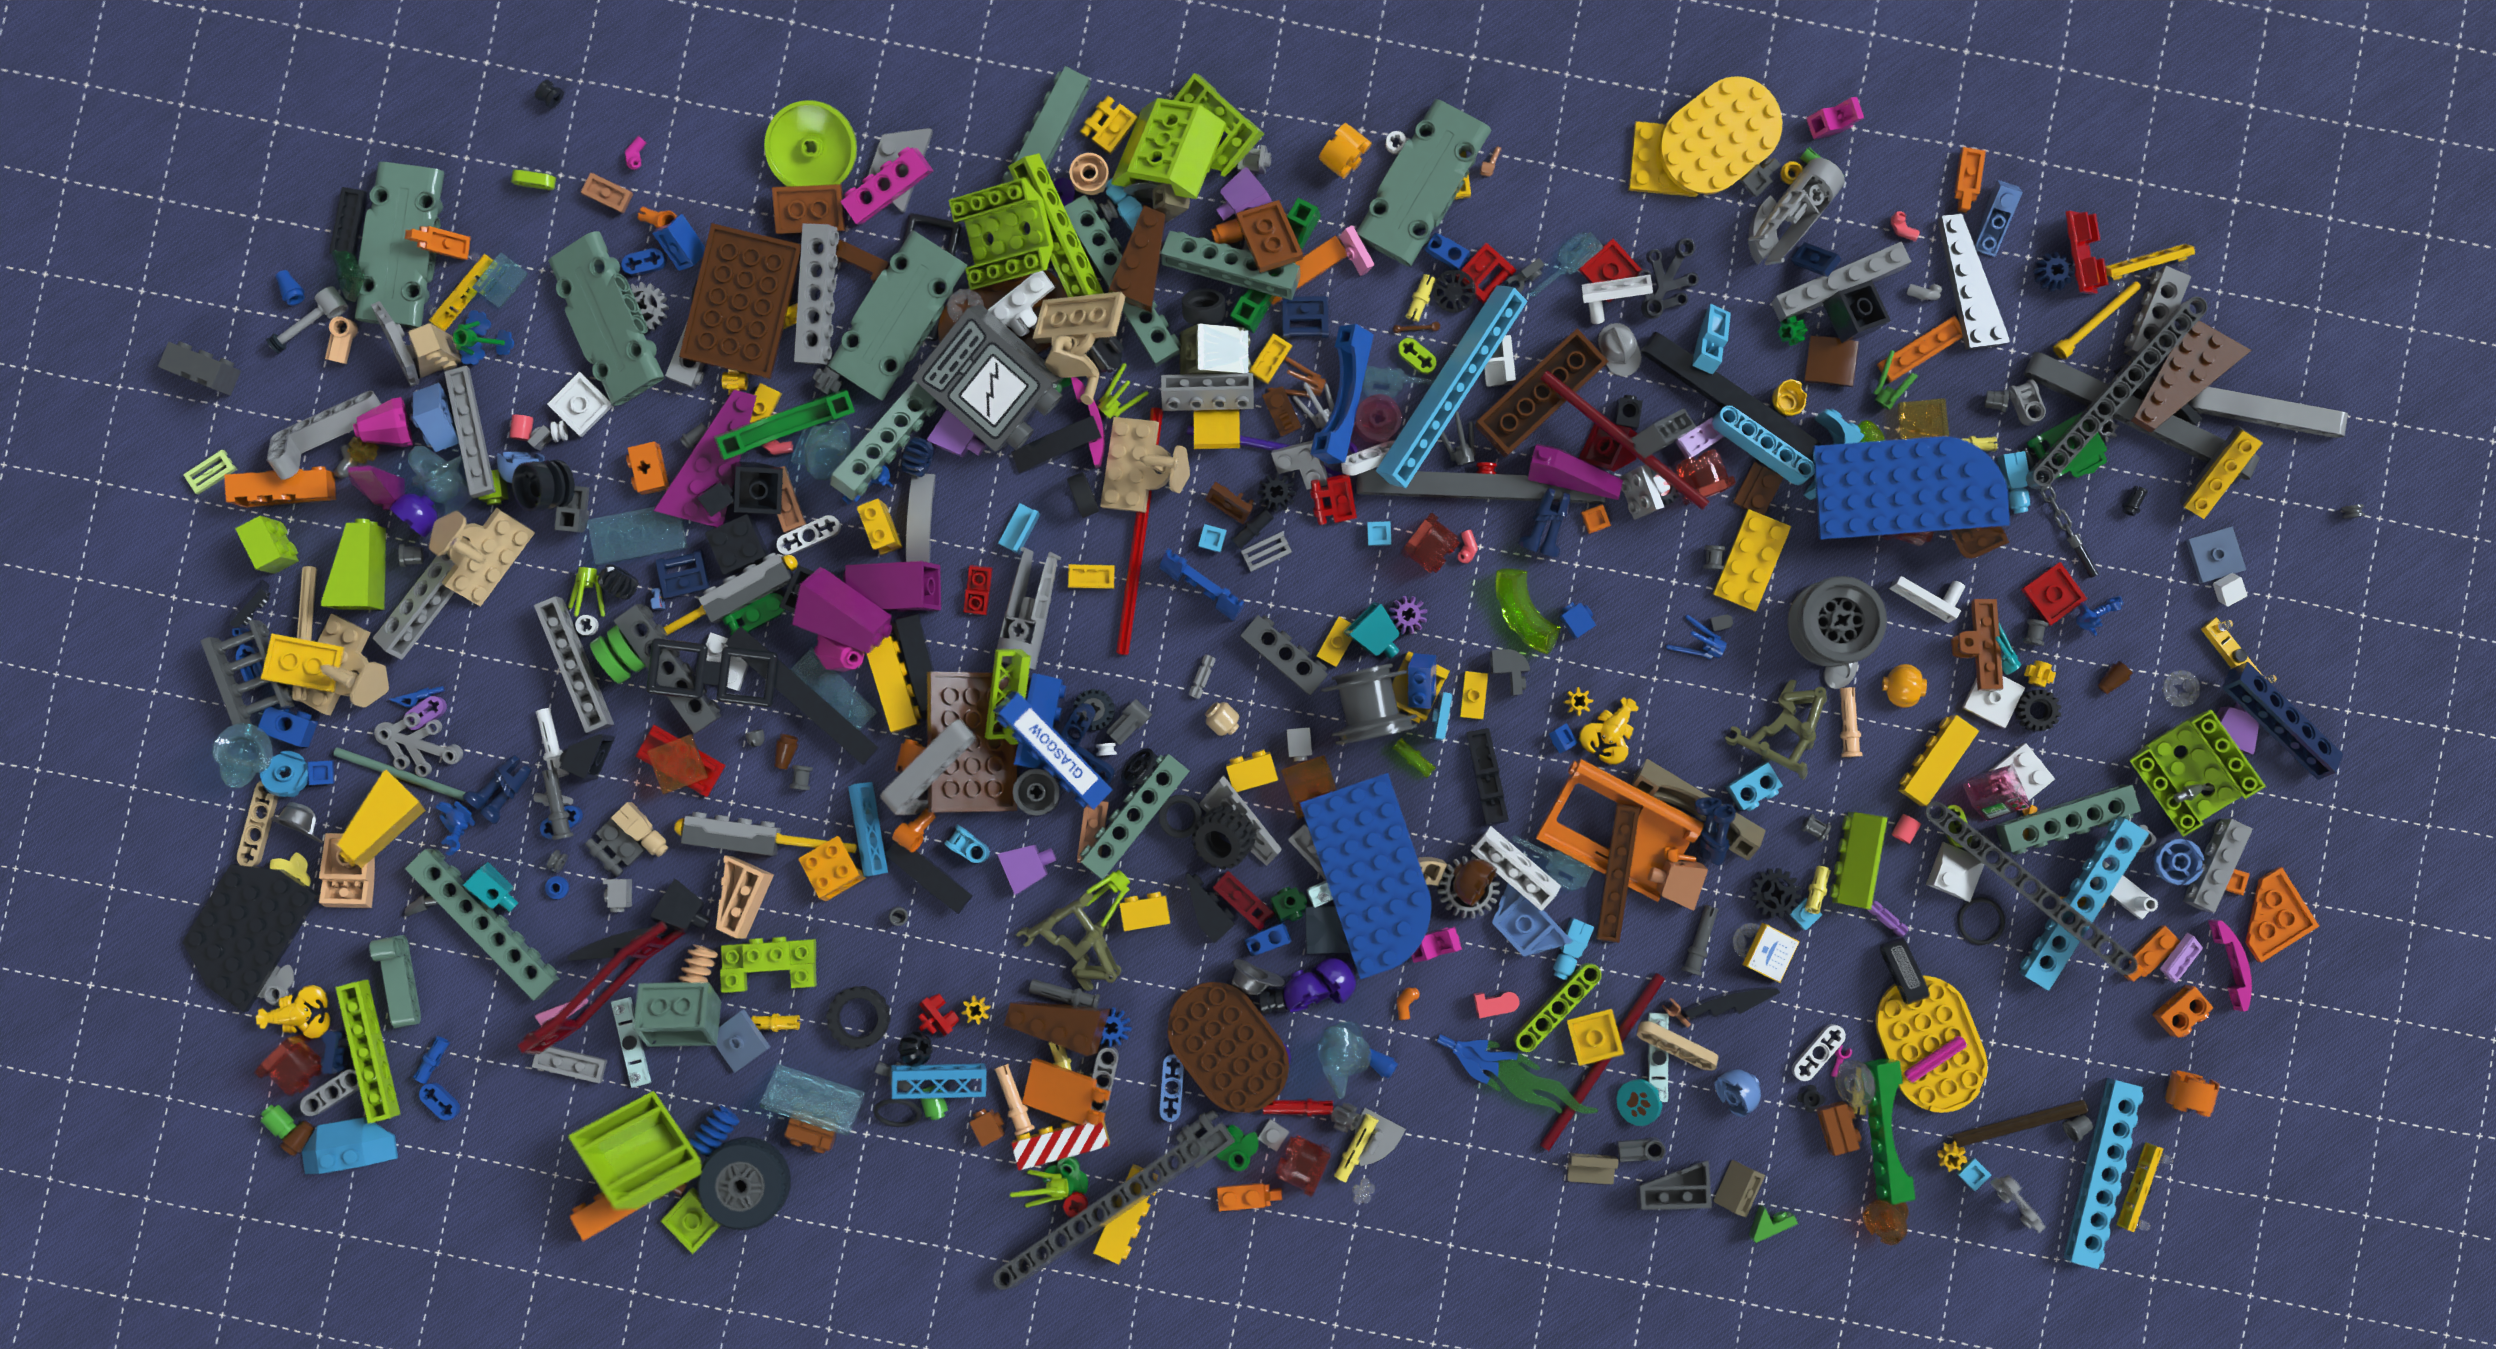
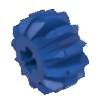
M1112 1007L1111 1015H1108L1106 1023L1112 1024L1115 1022L1117 1024L1115 1028H1118V1031L1108 1032V1026L1105 1024L1100 1044H1103L1105 1039H1108V1047H1112L1113 1040L1115 1039L1116 1044L1120 1046L1122 1043L1119 1037L1124 1040L1129 1038L1123 1031L1129 1032L1132 1030V1027L1124 1026V1024L1130 1022V1018L1121 1019L1125 1011H1120L1117 1016L1115 1015L1116 1007Z

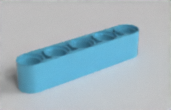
M1725 406L1713 418L1712 425L1717 432L1792 484L1801 485L1814 475V463L1735 407ZM1723 416L1726 417L1729 422H1726ZM1742 430H1745V431L1747 432L1748 436L1745 435V434L1742 432ZM1798 469H1801L1804 475L1801 474Z

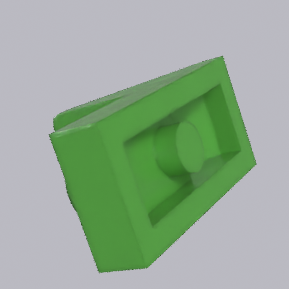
M1760 1204L1749 1236L1757 1243L1797 1225L1798 1222L1791 1212L1780 1211L1773 1215V1219H1770L1766 1208Z

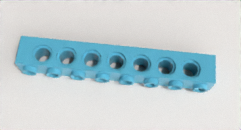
M2121 816L2110 822L2105 838L2098 841L2095 846L2096 852L2092 858L2086 860L2082 867L2084 871L2079 878L2074 879L2070 885L2071 891L2066 898H2063L2066 903L2091 923L2149 835V832ZM2122 837L2124 840L2123 845L2120 848H2116L2115 841ZM2110 857V866L2103 868V860ZM2098 877V885L2091 888V879ZM2085 896V905L2078 907V899ZM2071 911L2064 912L2061 916L2062 922L2065 923L2066 918L2073 916V913ZM2052 918L2047 921L2045 925L2046 930L2043 935L2038 937L2033 943V951L2029 957L2026 956L2022 960L2019 971L2022 975L2048 991L2080 943L2077 938ZM2088 926L2082 928L2080 933L2082 938L2089 929ZM2056 936H2061V943L2053 946L2052 940ZM2048 955V963L2040 966V959Z
M2107 1078L2063 1257L2070 1262L2099 1269V1265L2104 1260L2105 1252L2103 1249L2105 1241L2110 1236L2109 1224L2111 1218L2115 1215L2116 1207L2114 1204L2116 1196L2121 1191L2120 1179L2122 1173L2126 1170L2127 1161L2125 1158L2127 1150H2130L2132 1146L2131 1134L2138 1121L2136 1113L2138 1105L2143 1100V1087ZM2124 1100L2125 1108L2119 1111L2118 1105L2120 1101ZM2119 1123L2120 1129L2114 1134L2113 1126ZM2113 1145L2114 1153L2108 1156L2107 1150ZM2108 1168L2109 1174L2103 1179L2102 1171ZM2103 1191V1198L2097 1201V1193ZM2097 1213V1221L2091 1224L2092 1215ZM2091 1236L2092 1243L2086 1247L2085 1240Z

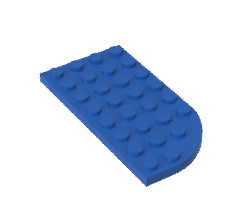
M1939 436L1813 446L1819 540L2010 525L2008 489L2003 474L1991 457L1968 441L1955 437Z
M1388 773L1300 802L1360 979L1393 969L1405 962L1423 941L1431 917L1430 892Z

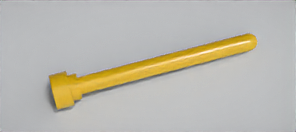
M2133 282L2069 339L2057 342L2053 346L2055 354L2059 358L2066 360L2073 354L2075 345L2141 288V284Z

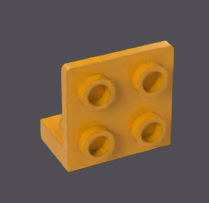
M839 836L834 837L799 858L817 896L824 901L832 899L866 879L863 871L856 868Z

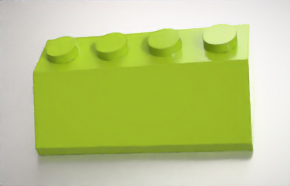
M1848 812V816L1844 817L1842 828L1845 829L1844 838L1840 839L1838 851L1841 852L1840 860L1836 862L1834 874L1837 877L1835 884H1832L1830 890V897L1833 898L1832 902L1871 909L1888 817L1857 812Z

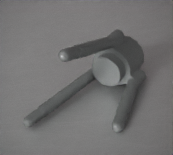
M1456 411L1454 415L1461 446L1455 447L1456 452H1454L1444 431L1440 437L1450 453L1451 461H1456L1457 466L1474 462L1476 453L1474 449L1473 422H1469L1468 445L1465 443L1459 412Z

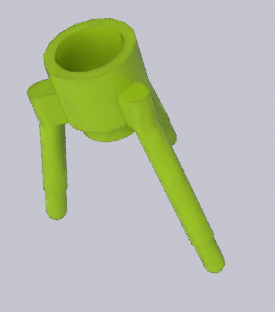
M1125 363L1118 370L1107 391L1099 400L1101 403L1097 406L1110 419L1114 415L1119 417L1123 411L1149 394L1148 391H1145L1118 408L1121 404L1117 399L1130 384V381L1127 380L1114 396L1110 394L1127 366Z
M578 568V574H576L575 584L568 608L572 609L577 596L574 611L575 617L579 615L584 588H593V584L596 585L601 617L605 616L602 590L597 581L599 577L597 576V569Z
M1119 869L1116 872L1113 871L1108 877L1086 891L1087 894H1090L1105 885L1093 895V898L1086 906H1089L1109 889L1115 894L1118 891L1120 892L1104 917L1101 927L1106 925L1123 896L1130 890L1127 887L1130 883L1129 879Z
M1028 1170V1174L1052 1180L1047 1182L1046 1189L1010 1193V1197L1041 1194L1049 1196L1026 1203L1025 1207L1028 1208L1054 1200H1063L1064 1197L1068 1196L1069 1187L1067 1179L1062 1178V1174Z

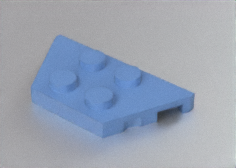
M1509 883L1507 884L1492 923L1523 957L1573 942L1544 910H1539Z

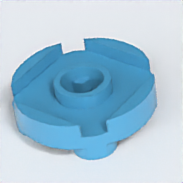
M283 751L274 757L273 755L268 757L260 768V778L265 789L275 796H297L309 781L308 764L304 758L292 751ZM289 770L290 775L286 778H282L279 774Z

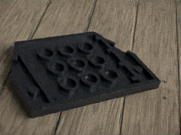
M230 864L183 940V944L206 986L241 1011H249L320 894L283 869Z

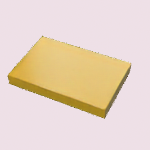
M271 634L261 679L335 693L337 681L323 674L320 667L321 665L328 664L340 668L345 648Z

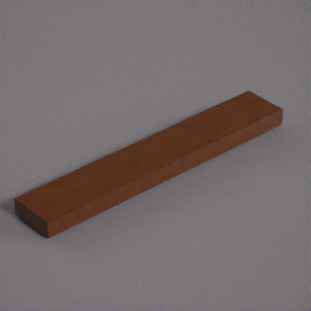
M1616 803L1596 935L1597 940L1620 943L1640 812L1639 806Z

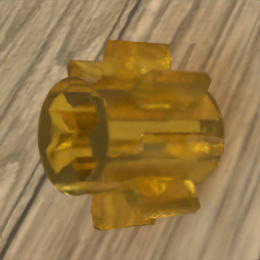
M353 437L349 442L350 447L347 452L358 463L365 464L368 459L373 462L378 455L376 451L379 446H376V443L362 442L361 437L358 439Z

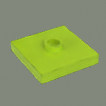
M694 1187L661 1220L692 1254L721 1226V1224L719 1225L716 1221L714 1222L705 1213V1209L702 1208V1204L699 1201L698 1192Z

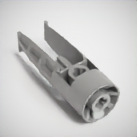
M1824 158L1810 160L1773 207L1755 236L1749 237L1748 240L1750 242L1767 239L1784 220L1792 223L1769 254L1765 265L1783 263V257L1807 233L1809 228L1817 221L1842 189L1845 179L1837 165Z
M1021 547L1020 550L1023 551L1016 570L1013 587L1010 591V598L1007 610L1005 611L997 649H1022L1031 656L1029 669L1036 670L1047 623L1048 609L1052 600L1051 594L1055 581L1057 560H1061V557L1052 552L1048 553L1036 599L1025 596L1034 552ZM1002 656V663L1011 664L1012 656Z

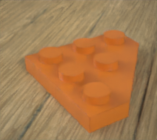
M2277 867L2258 880L2245 943L2257 962L2262 963L2319 927L2282 867Z

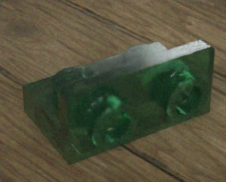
M333 250L331 255L337 267L335 275L339 281L340 288L346 300L356 302L365 280L357 259L350 252Z

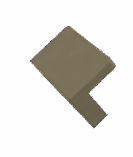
M1569 1153L1567 1180L1570 1182L1613 1184L1615 1169H1618V1159L1615 1156Z
M1732 1160L1717 1191L1714 1202L1735 1214L1747 1217L1765 1175Z

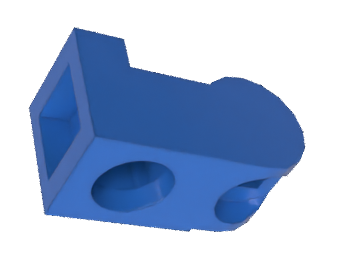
M1438 233L1433 234L1424 248L1429 255L1451 267V270H1462L1470 258L1469 250Z
M1284 922L1244 939L1251 957L1292 941Z

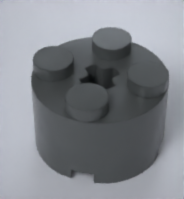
M1032 769L1023 773L1015 782L1013 798L1017 806L1029 815H1044L1054 810L1061 799V786L1055 776L1052 777L1046 770ZM1036 786L1043 790V795H1039V799H1036V795L1032 794V790H1035Z

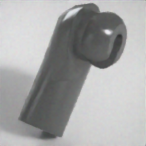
M350 444L340 447L344 459L334 470L338 478L349 476L348 467H357L356 456Z

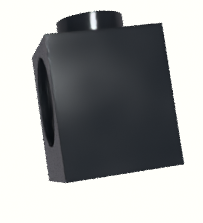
M1633 395L1620 397L1616 402L1613 423L1636 431L1639 428L1643 401L1637 400V397ZM1623 408H1631L1633 410V417H1626L1623 414Z
M718 481L696 497L712 517L734 501L731 497L734 492L727 483L722 485Z

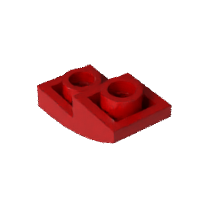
M969 565L964 613L987 615L993 567Z

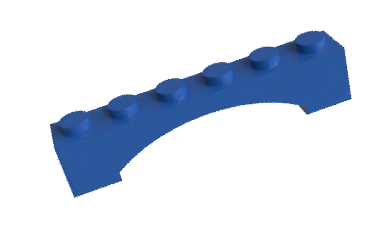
M1357 324L1339 326L1335 343L1340 363L1337 399L1327 424L1321 432L1315 433L1310 453L1327 464L1346 462L1374 334Z

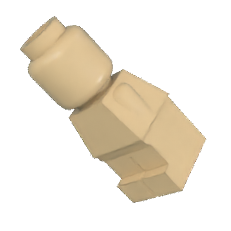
M627 802L611 817L626 834L630 835L635 841H641V845L651 855L656 854L660 857L668 850L669 847L666 845V840L656 830H653V825L632 802Z

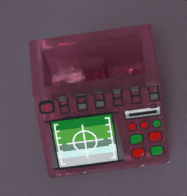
M2013 764L1971 777L1963 784L1971 805L1986 821L2031 807Z

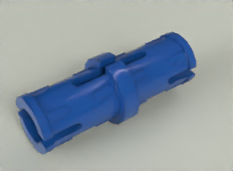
M436 1036L428 1052L422 1056L423 1061L413 1075L416 1081L427 1084L433 1070L440 1065V1059L450 1044L447 1039Z

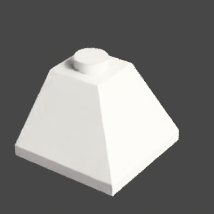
M1942 842L1926 885L1970 902L1984 864L1971 853Z

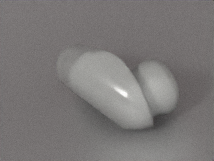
M1910 284L1907 295L1922 300H1937L1941 296L1942 288L1936 284H1932L1930 289Z

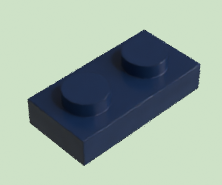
M1804 242L1791 258V261L1796 266L1828 277L1841 261V258L1834 252Z

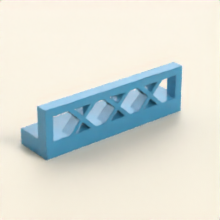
M867 782L848 786L863 875L867 877L888 873L873 783Z
M985 1063L919 1065L918 1067L891 1065L892 1099L986 1097ZM948 1079H954L960 1084L954 1091H947L942 1086ZM971 1079H981V1090L971 1091L966 1084ZM897 1080H907L912 1087L907 1092H897ZM924 1080H931L936 1084L930 1092H924L919 1087Z

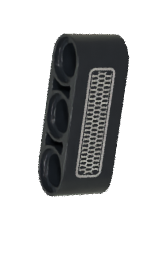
M1901 937L1880 944L1882 957L1904 1003L1909 1005L1929 998L1930 993L1905 939Z

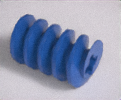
M719 1105L720 1111L716 1109L711 1110L715 1116L714 1118L706 1117L709 1125L700 1124L703 1130L702 1133L694 1132L698 1138L697 1140L688 1139L692 1147L704 1156L708 1157L716 1150L715 1147H720L722 1145L721 1140H726L728 1137L727 1133L733 1131L732 1125L736 1126L739 1124L738 1117L723 1105Z

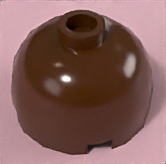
M1472 859L1464 865L1460 863L1453 872V875L1456 876L1453 884L1457 896L1470 906L1476 904L1485 893L1484 889L1487 884L1490 885L1493 881L1497 868L1483 859Z

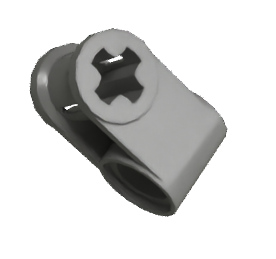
M2033 379L2027 380V383L2017 387L2014 385L2009 387V397L2022 424L2031 426L2044 418L2046 409L2040 397L2038 386ZM2028 409H2032L2036 413V418L2029 416Z

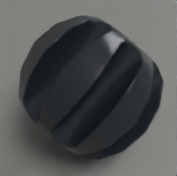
M911 1032L902 1037L898 1045V1051L903 1062H906L909 1066L918 1067L930 1059L933 1047L928 1036H925L922 1032Z

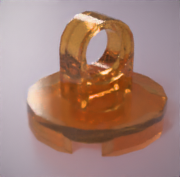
M1874 1200L1866 1206V1211L1863 1212L1864 1224L1872 1235L1876 1233L1882 1238L1880 1240L1882 1243L1896 1245L1907 1236L1906 1220L1909 1215V1209L1905 1202L1892 1205L1887 1201Z

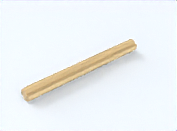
M311 566L302 568L297 630L298 639L309 641L312 638L317 569ZM293 686L292 699L295 701H306L308 688Z

